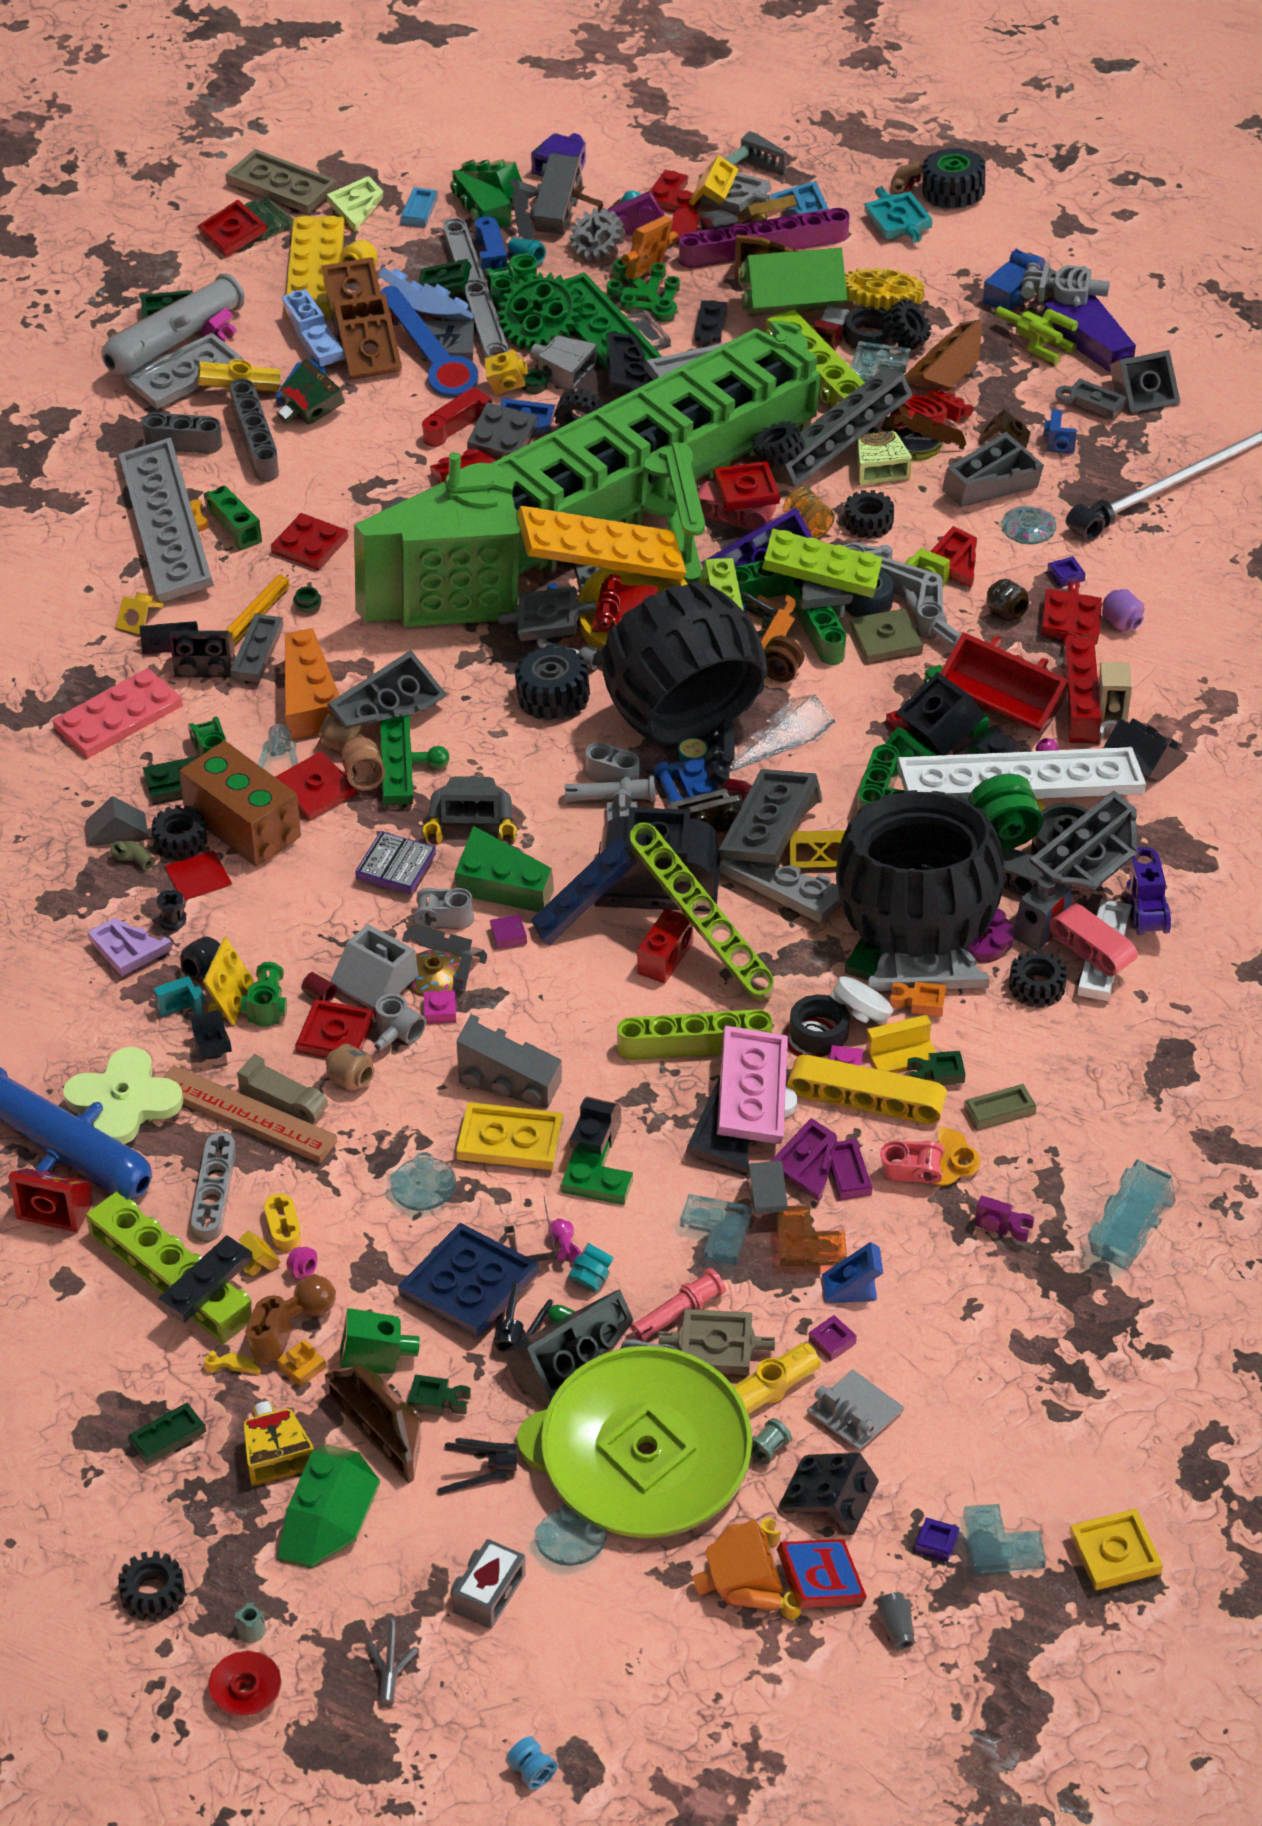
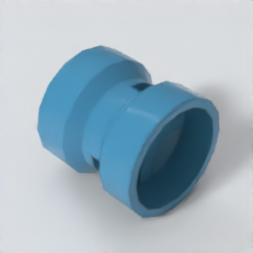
M527 1736L518 1741L506 1756L507 1765L514 1772L522 1774V1781L531 1790H536L545 1785L558 1768L557 1762L549 1754L541 1752V1745L532 1736Z

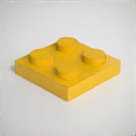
M1137 1508L1070 1525L1069 1534L1095 1591L1162 1574L1163 1563Z

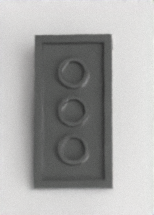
M761 769L742 804L741 810L736 815L719 848L721 859L778 864L801 818L817 803L822 802V793L817 774Z

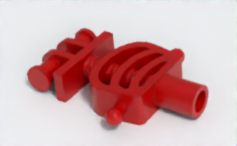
M941 388L936 389L935 392L928 390L926 397L913 395L902 404L906 407L911 419L917 413L934 420L933 425H937L938 422L945 424L946 418L958 423L960 422L961 414L964 418H968L973 412L972 405L965 404L962 398H956L950 392L945 393ZM901 412L893 415L892 423L894 422L896 416L901 414ZM900 422L898 425L893 423L896 429H903L908 426V424Z

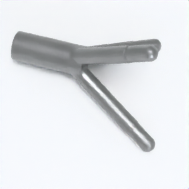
M390 1618L388 1621L386 1665L373 1642H366V1646L382 1674L379 1703L384 1706H392L394 1704L397 1675L418 1652L417 1647H412L394 1667L396 1620L394 1618Z

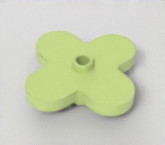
M127 1047L116 1051L110 1057L105 1073L77 1074L66 1082L63 1089L65 1103L75 1113L83 1114L93 1102H100L103 1105V1111L94 1120V1127L123 1144L132 1141L136 1137L140 1124L144 1123L147 1119L148 1122H151L153 1119H167L177 1114L183 1106V1095L180 1085L174 1080L152 1077L151 1057L145 1050L137 1047Z

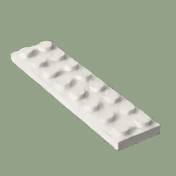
M1132 747L898 757L897 764L904 791L945 792V795L956 798L959 796L968 800L972 790L982 781L996 775L1008 773L1018 774L1028 779L1036 799L1083 796L1100 797L1110 794L1113 790L1119 795L1145 794L1146 782Z

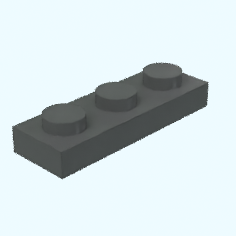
M255 613L230 670L231 679L260 683L282 631L283 617Z

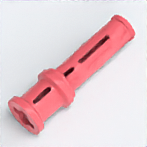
M707 1268L704 1270L703 1276L691 1284H683L679 1294L637 1322L630 1325L631 1331L637 1330V1332L633 1333L634 1337L639 1341L645 1342L652 1335L684 1315L685 1309L701 1310L703 1303L715 1295L721 1296L726 1292L723 1280L714 1269Z

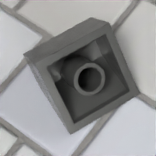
M1170 350L1122 359L1109 364L1115 392L1127 397L1125 408L1128 413L1181 403Z

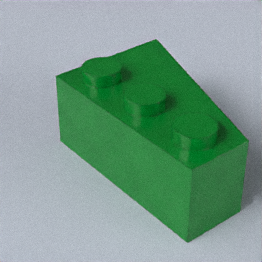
M473 826L455 871L456 887L468 890L474 899L535 912L541 911L550 902L554 891L552 868Z

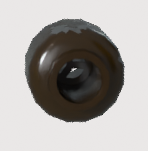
M1006 578L1000 579L988 588L987 607L994 614L1010 621L1021 617L1027 611L1029 606L1028 592L1014 581Z

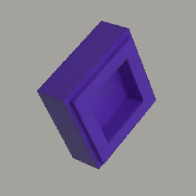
M1074 556L1048 563L1047 571L1059 588L1068 586L1070 581H1074V584L1076 581H1085L1086 573Z
M926 1517L915 1544V1552L949 1562L959 1536L960 1527Z

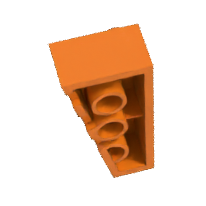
M313 628L285 634V717L288 741L318 735L328 714L333 715L327 704L340 696Z

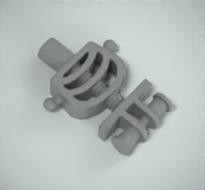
M1029 263L1023 275L1021 295L1024 298H1032L1036 292L1039 293L1038 301H1044L1046 288L1048 287L1055 289L1054 296L1059 303L1079 306L1087 304L1088 295L1108 297L1110 281L1091 279L1092 269H1088L1086 266L1066 265L1058 270L1055 278L1049 277L1050 263H1045L1043 270H1040L1038 264Z

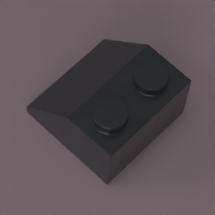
M939 672L896 711V714L941 756L947 755L986 717L967 692Z

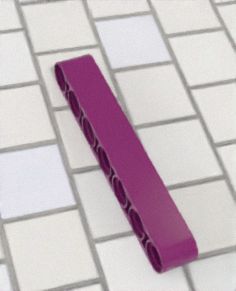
M831 208L686 233L679 238V263L684 267L694 268L735 261L736 235L763 237L794 250L843 242L849 237L850 214L844 208Z

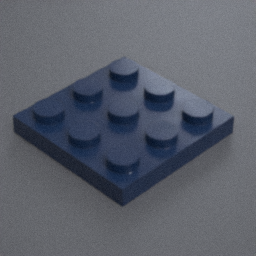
M459 1223L398 1285V1292L405 1299L479 1337L508 1306L513 1282H519V1295L540 1273L538 1262Z

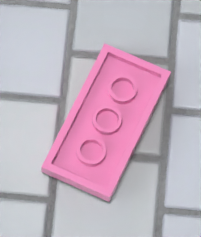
M725 1026L722 1036L718 1135L775 1144L782 1143L784 1137L787 1035Z

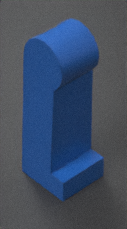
M489 216L476 219L475 239L483 249V252H480V266L485 277L486 268L493 270L506 267L507 254L496 219Z

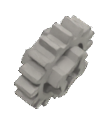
M593 208L592 214L584 211L583 219H575L578 225L570 227L573 234L569 235V239L572 242L571 247L581 259L585 257L588 262H591L594 257L598 262H601L604 255L610 259L611 251H619L616 245L624 243L621 237L625 235L622 221L614 211L609 213L606 208H603L601 212Z

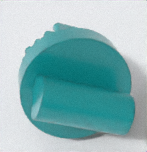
M588 1242L582 1254L576 1255L568 1277L572 1282L598 1292L602 1283L606 1281L610 1274L608 1267L614 1257Z

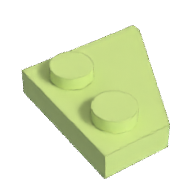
M369 176L327 194V203L340 217H345V222L354 232L360 228L383 199L382 189Z

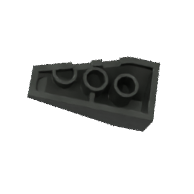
M616 1290L524 1338L503 1351L502 1354L515 1383L548 1409L553 1396L563 1382L582 1365L605 1354L608 1349L613 1348L633 1322V1317L621 1290Z

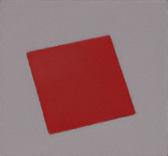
M214 850L165 865V869L177 891L183 894L184 900L232 885Z

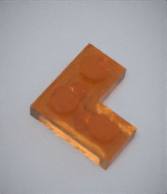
M810 1205L788 1206V1211L776 1212L780 1267L832 1266L847 1258L845 1231H812Z

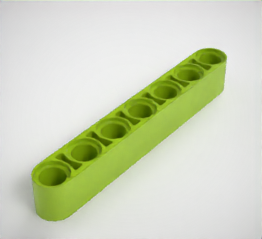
M649 823L635 825L630 833V841L637 857L747 995L756 1001L768 999L774 989V980L769 969L657 829ZM642 834H648L653 838L652 842L647 846L639 845L636 839ZM660 858H668L671 860L672 865L666 870H661L655 866V863ZM679 882H687L691 885V889L685 894L677 893L674 887ZM701 905L707 906L710 909V914L704 918H699L693 913L696 907ZM723 929L730 936L726 941L718 942L713 939V933ZM742 953L749 958V961L744 966H737L732 962L733 956ZM756 978H764L768 982V986L766 989L758 991L751 986V982Z

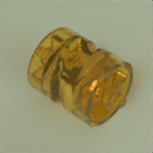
M807 487L794 490L784 502L783 513L797 507L813 538L823 536L834 523L835 514L833 510Z

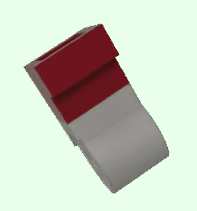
M829 305L822 319L815 322L813 329L822 338L832 337V342L826 343L836 351L844 337L845 319L850 310Z

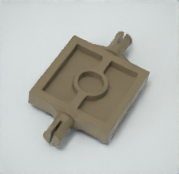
M685 1309L684 1323L680 1328V1332L659 1331L658 1344L679 1346L680 1351L702 1359L721 1374L749 1375L750 1359L754 1350L775 1351V1337L755 1336L752 1328L753 1312Z

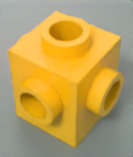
M515 349L485 358L486 378L495 395L526 386L525 374H528L527 365L523 358L519 359Z

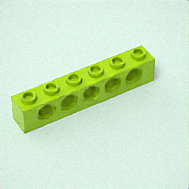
M794 309L767 318L765 333L771 336L773 334L769 330L770 321H784L801 327V333L807 337V350L817 356L816 370L821 373L819 396L831 408L865 383Z
M118 1192L113 1193L86 1213L89 1235L161 1294L169 1289L202 1258L198 1253H191L185 1248L177 1236L169 1235L164 1231L155 1218H148L143 1214L133 1200H126ZM228 1282L191 1319L223 1345L247 1326L252 1315V1301L245 1291L237 1290Z

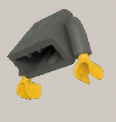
M475 775L469 777L454 776L449 779L446 786L434 791L431 795L427 817L430 822L423 826V835L426 843L431 834H436L437 844L441 843L442 832L439 822H500L502 824L499 827L498 839L503 841V835H510L513 838V844L516 842L517 828L511 823L513 821L511 796L501 787L496 786L494 778L478 777Z

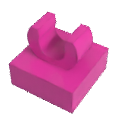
M225 308L208 320L201 334L206 336L213 333L225 342L227 337L223 332H226L232 338L237 332L236 328L229 323L234 315L228 308Z

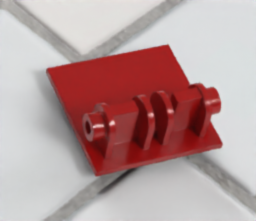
M610 574L604 583L601 584L592 632L608 633L612 627L617 625L628 610H632L642 603V600L652 594L656 595L658 586L622 584L617 574Z

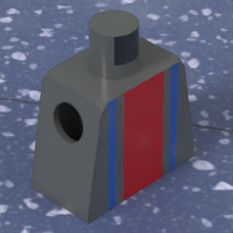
M1045 875L1040 876L1038 883L1020 901L1014 927V939L1035 951L1048 943L1054 937L1050 930V920L1072 905L1071 890L1061 883L1051 881Z

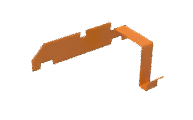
M759 595L757 598L767 605L778 609L777 614L761 640L763 649H765L771 638L780 635L786 636L795 620L790 614L794 610L796 602L795 599L788 595L784 599L788 602L785 608L762 595Z

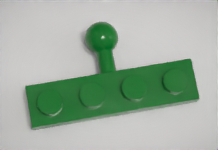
M408 714L380 721L381 756L385 767L383 805L413 804L412 764H429L434 769H442L447 766L450 760V754L443 746H433L428 752H411L410 716Z

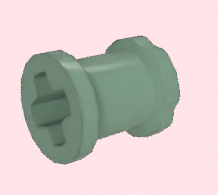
M769 1419L765 1423V1428L756 1437H752L751 1456L762 1464H768L773 1459V1454L781 1446L787 1445L792 1440L790 1431L778 1419Z

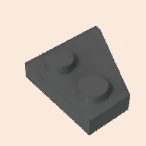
M803 580L800 607L801 609L850 604L853 593Z

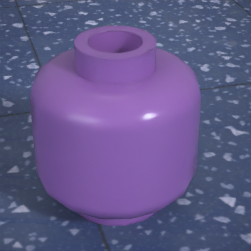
M1128 589L1113 590L1102 602L1103 617L1118 631L1134 630L1144 620V604Z

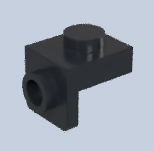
M220 1010L190 1017L194 1043L201 1058L217 1059L224 1056L227 1052H232L231 1042L225 1030Z

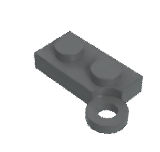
M1080 378L1072 387L1060 386L1055 392V398L1059 402L1071 403L1075 401V405L1112 420L1126 406V396Z

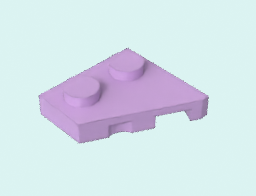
M115 918L88 931L89 941L121 977L172 950L170 939L163 937L160 941L148 936L147 930L131 927L126 922Z

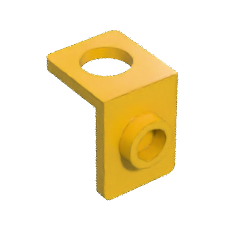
M136 592L135 596H123L116 627L140 634L139 626L145 625L149 607L163 608L164 603L152 600V595ZM130 609L136 610L139 615V620L134 626H130L125 619V615Z

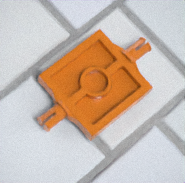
M664 215L634 231L631 251L622 255L621 262L627 266L625 276L634 280L650 272L652 264L663 263L668 246L678 241L677 238H679L676 231L670 232L673 219Z

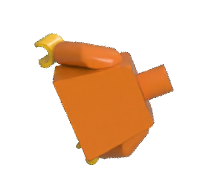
M772 1518L764 1519L761 1526H759L755 1519L745 1524L728 1525L716 1541L706 1548L705 1553L710 1569L693 1575L695 1587L700 1595L717 1589V1592L728 1605L777 1611L780 1608L781 1614L790 1620L797 1619L802 1611V1608L790 1605H797L792 1591L787 1592L784 1597H781L779 1594L783 1592V1588L770 1547L776 1546L779 1543L781 1532L779 1530L775 1531L776 1522Z

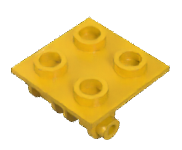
M223 937L203 983L214 998L208 1005L207 1012L220 1010L222 1017H226L231 1026H233L241 1011L242 995H247L248 987L253 985L254 979L228 938Z

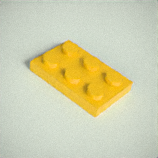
M467 1102L456 1150L457 1160L554 1170L564 1121L563 1112Z

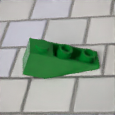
M489 159L480 162L469 160L462 163V168L458 169L460 172L501 189L508 199L512 198V194H514V187L510 186L509 181L517 179L523 182L516 162H505L504 159L490 162Z
M456 169L452 170L453 181L450 182L452 194L459 198L463 209L468 210L474 223L480 217L489 216L496 219L499 228L512 224L511 202L501 189Z

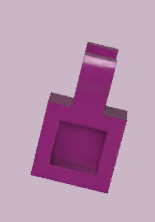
M981 1195L977 1203L975 1226L1003 1235H1007L1008 1231H1010L1016 1240L1026 1242L1029 1230L1021 1227L1032 1229L1034 1217L1025 1213L1013 1212V1205Z

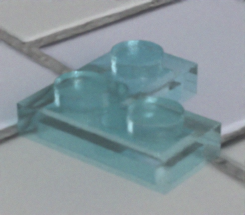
M859 341L851 368L864 382L868 381L883 368L906 373L911 357V349Z
M688 1194L680 1218V1227L710 1233L704 1250V1259L737 1265L753 1215V1206Z
M999 1504L964 1506L963 1515L974 1574L1045 1568L1046 1558L1040 1530L1005 1533Z

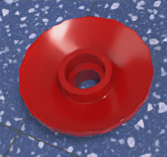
M247 1650L232 1653L221 1659L212 1669L208 1684L210 1697L218 1708L228 1714L248 1716L258 1714L272 1705L279 1696L282 1680L280 1669L273 1659L263 1653ZM243 1688H251L249 1691H241Z

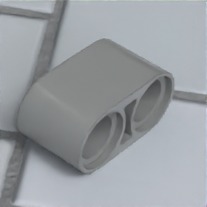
M595 742L586 747L585 768L586 776L590 780L604 783L621 782V779H624V777H629L630 780L639 779V757L636 753L602 742Z

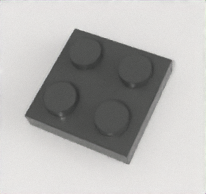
M487 402L467 441L468 449H478L485 454L500 458L504 455L507 456L528 444L538 424V415Z

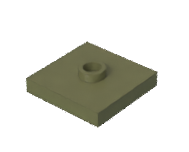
M905 608L851 618L850 626L867 663L919 654L923 651L922 642Z

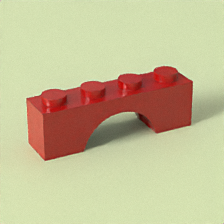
M1065 637L1063 674L1064 678L1069 680L1067 720L1069 743H1099L1101 707L1095 639Z

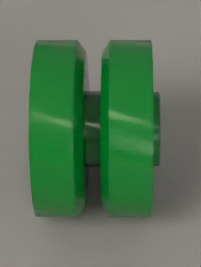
M1008 773L993 776L982 781L968 796L969 803L975 808L979 807L986 814L996 831L1002 850L1016 848L1027 843L1038 834L1043 826L1044 818L1036 802L1032 786L1028 779L1021 775Z

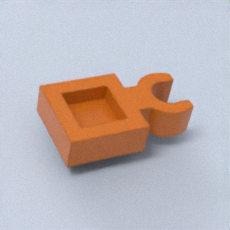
M915 982L914 988H909L903 983H892L890 1004L896 1009L911 1006V1013L942 1017L946 985Z

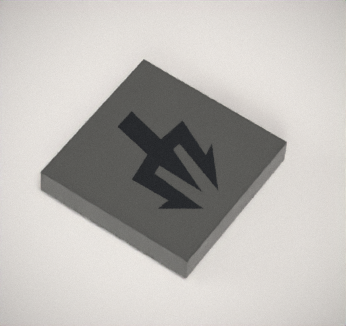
M423 320L450 356H462L473 360L474 320ZM420 350V361H428Z

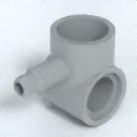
M391 993L381 996L376 1001L377 1030L381 1034L374 1043V1047L377 1050L381 1051L384 1047L389 1046L396 1038L407 1044H413L421 1037L426 1027V1018L407 1007V1001L404 997Z

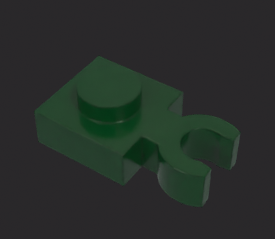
M960 1050L929 1053L928 1060L918 1057L907 1059V1071H912L910 1072V1077L925 1080L932 1079V1081L941 1085L965 1083L966 1073Z
M415 1374L407 1406H413L419 1412L442 1415L444 1407L450 1408L452 1412L459 1415L467 1414V1402L458 1401V1399H471V1388L465 1385L449 1388V1379Z

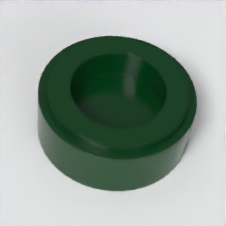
M537 369L528 370V374H525L526 386L521 388L531 394L545 391L548 386L546 373Z

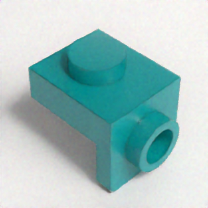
M189 976L153 988L156 1009L160 1017L189 1007L194 1015L202 1014L201 1005L205 1004L203 991L200 986H194Z

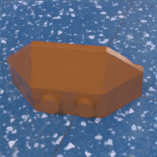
M980 319L957 325L949 335L945 336L905 374L907 383L932 391L941 388L946 392L955 388L958 385L957 382L962 377L971 373V368L979 361L982 331Z

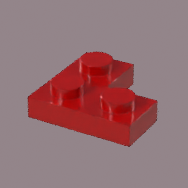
M665 169L649 190L660 208L674 213L680 208H691L696 211L701 204L700 198L693 206L689 204L693 193L684 190L688 184V175L678 173L677 171Z

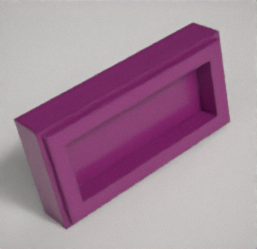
M857 1139L838 1141L830 1170L839 1199L846 1200L872 1195V1185Z

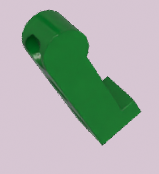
M224 485L216 490L204 493L207 509L234 538L235 546L239 550L262 542L260 520L228 487Z

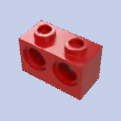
M668 908L663 910L637 948V974L666 984L693 944V926L684 914Z

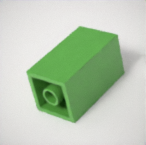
M842 247L748 255L741 264V268H738L739 283H744V294H741L742 310L746 309L747 316L781 314L792 309L796 312L826 310L829 305L841 308L847 301Z

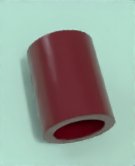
M314 972L307 974L301 985L303 992L318 1000L328 1002L333 1000L337 992V986Z

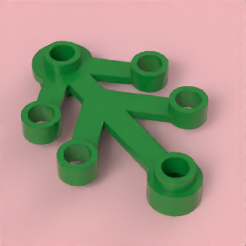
M621 258L616 259L612 265V276L615 280L607 282V294L610 296H621L620 306L625 310L650 311L658 321H671L677 313V304L673 299L676 292L680 290V279L676 276L666 277L664 280V289L666 291L663 298H661L657 291L661 280L666 276L665 264L654 263L651 265V278L647 285L640 277L633 280L625 276L627 266L621 262ZM621 281H629L635 288L623 287ZM636 298L647 299L649 302L637 301Z

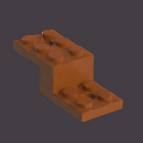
M373 257L322 265L321 272L336 340L341 342L344 350L349 380L402 371L386 293L381 294ZM354 282L360 289L355 293H350L346 290L345 285ZM372 343L376 345L378 351L374 354H368L363 350V346Z

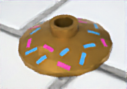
M440 949L426 950L416 954L419 976L407 986L417 995L424 996V992L455 990L452 989L453 976L457 977L461 961L459 957L451 952Z

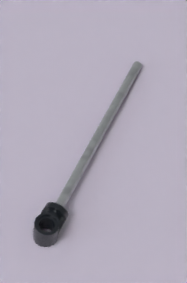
M1262 430L1110 504L1106 500L1101 499L1093 503L1090 508L1085 504H1077L1069 511L1066 517V525L1084 540L1093 541L1098 538L1104 528L1114 524L1116 513L1261 443Z

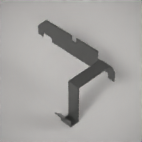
M513 179L509 183L510 186L514 187L512 201L518 234L523 239L532 240L534 236L530 213L526 214L525 210L529 209L528 199L536 196V187Z
M417 924L404 932L402 940L404 942L414 939L419 941V946L433 950L448 951L455 956L461 957L457 977L453 976L452 989L465 991L472 956L479 957L480 963L486 964L487 953L484 949L471 947V939L453 934L446 938L444 937L445 932Z
M545 1196L544 1203L554 1252L526 1256L536 1262L557 1258ZM514 1226L504 1227L505 1233L499 1239V1243L504 1244L507 1240L506 1234L514 1233L516 1252H518Z

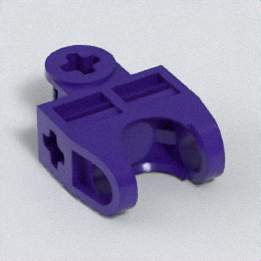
M1138 847L1136 856L1129 861L1131 878L1127 881L1125 891L1127 904L1132 905L1130 914L1132 928L1136 930L1137 935H1143L1144 932L1162 931L1164 934H1168L1171 929V915L1165 898L1166 881L1159 855L1152 848ZM1146 856L1152 861L1150 863H1140L1136 858Z

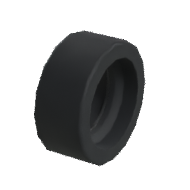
M863 306L853 309L847 314L844 332L847 344L858 351L867 353L887 349L893 343L891 341L893 337H888L887 332L889 330L884 329L883 325L886 323L883 321V317L887 310L883 308L874 309V306L867 308ZM871 326L877 327L881 330L877 332H865L859 330L858 328Z
M815 994L800 999L792 1007L790 1014L789 1034L793 1043L802 1050L816 1054L830 1053L832 1045L843 1046L849 1034V1011L845 1005L838 1003L829 995ZM810 1017H825L833 1020L838 1026L822 1032L808 1029L801 1022Z

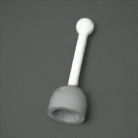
M547 638L537 640V645L540 648L562 646L549 642ZM586 646L580 651L576 650V654H581L584 657L587 669H598L602 662L601 648Z

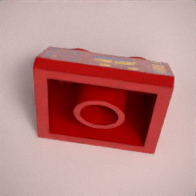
M28 1168L10 1172L8 1178L16 1219L76 1233L79 1232L86 1218V1213H88L93 1203L89 1182L79 1178H68L52 1174L48 1171H37Z

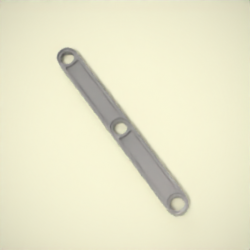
M448 219L443 225L444 239L452 262L468 259L472 265L468 283L464 285L466 290L463 292L465 302L469 304L468 310L475 314L472 320H474V329L484 359L494 356L491 355L493 353L507 352L508 346L501 325H499V319L467 225L462 219ZM472 290H479L480 292H470V291H472Z

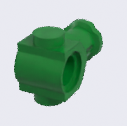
M528 252L514 255L510 262L506 263V267L493 270L486 268L485 278L488 289L491 291V279L499 274L511 276L515 284H519V279L527 282L529 274L532 275L533 279H537L536 258Z
M263 962L256 969L258 981L248 987L247 995H242L241 1014H247L248 1023L266 1027L280 1024L281 1016H286L287 997H281L282 989L279 986V981L284 976L283 968L275 962Z

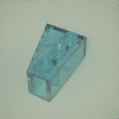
M1136 1159L1132 1168L1127 1167L1124 1170L1119 1182L1120 1189L1116 1196L1111 1195L1108 1198L1104 1207V1217L1100 1223H1094L1088 1235L1093 1255L1128 1271L1146 1245L1147 1239L1145 1238L1152 1227L1157 1229L1162 1219L1158 1215L1165 1206L1172 1208L1176 1202L1173 1176Z

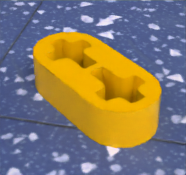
M282 1193L269 1196L264 1203V1210L272 1244L279 1251H292L294 1248L299 1247L301 1243V1229L294 1202L290 1196ZM276 1208H282L284 1216H278ZM287 1228L290 1237H284L281 1229Z

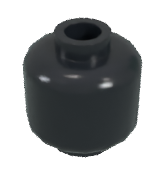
M205 936L187 945L180 955V965L183 973L192 980L203 982L220 943L214 938Z

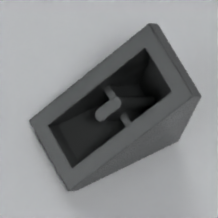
M114 796L110 797L85 821L88 846L149 838L146 814Z
M782 1160L749 1163L746 1173V1184L754 1213L763 1214L788 1211Z

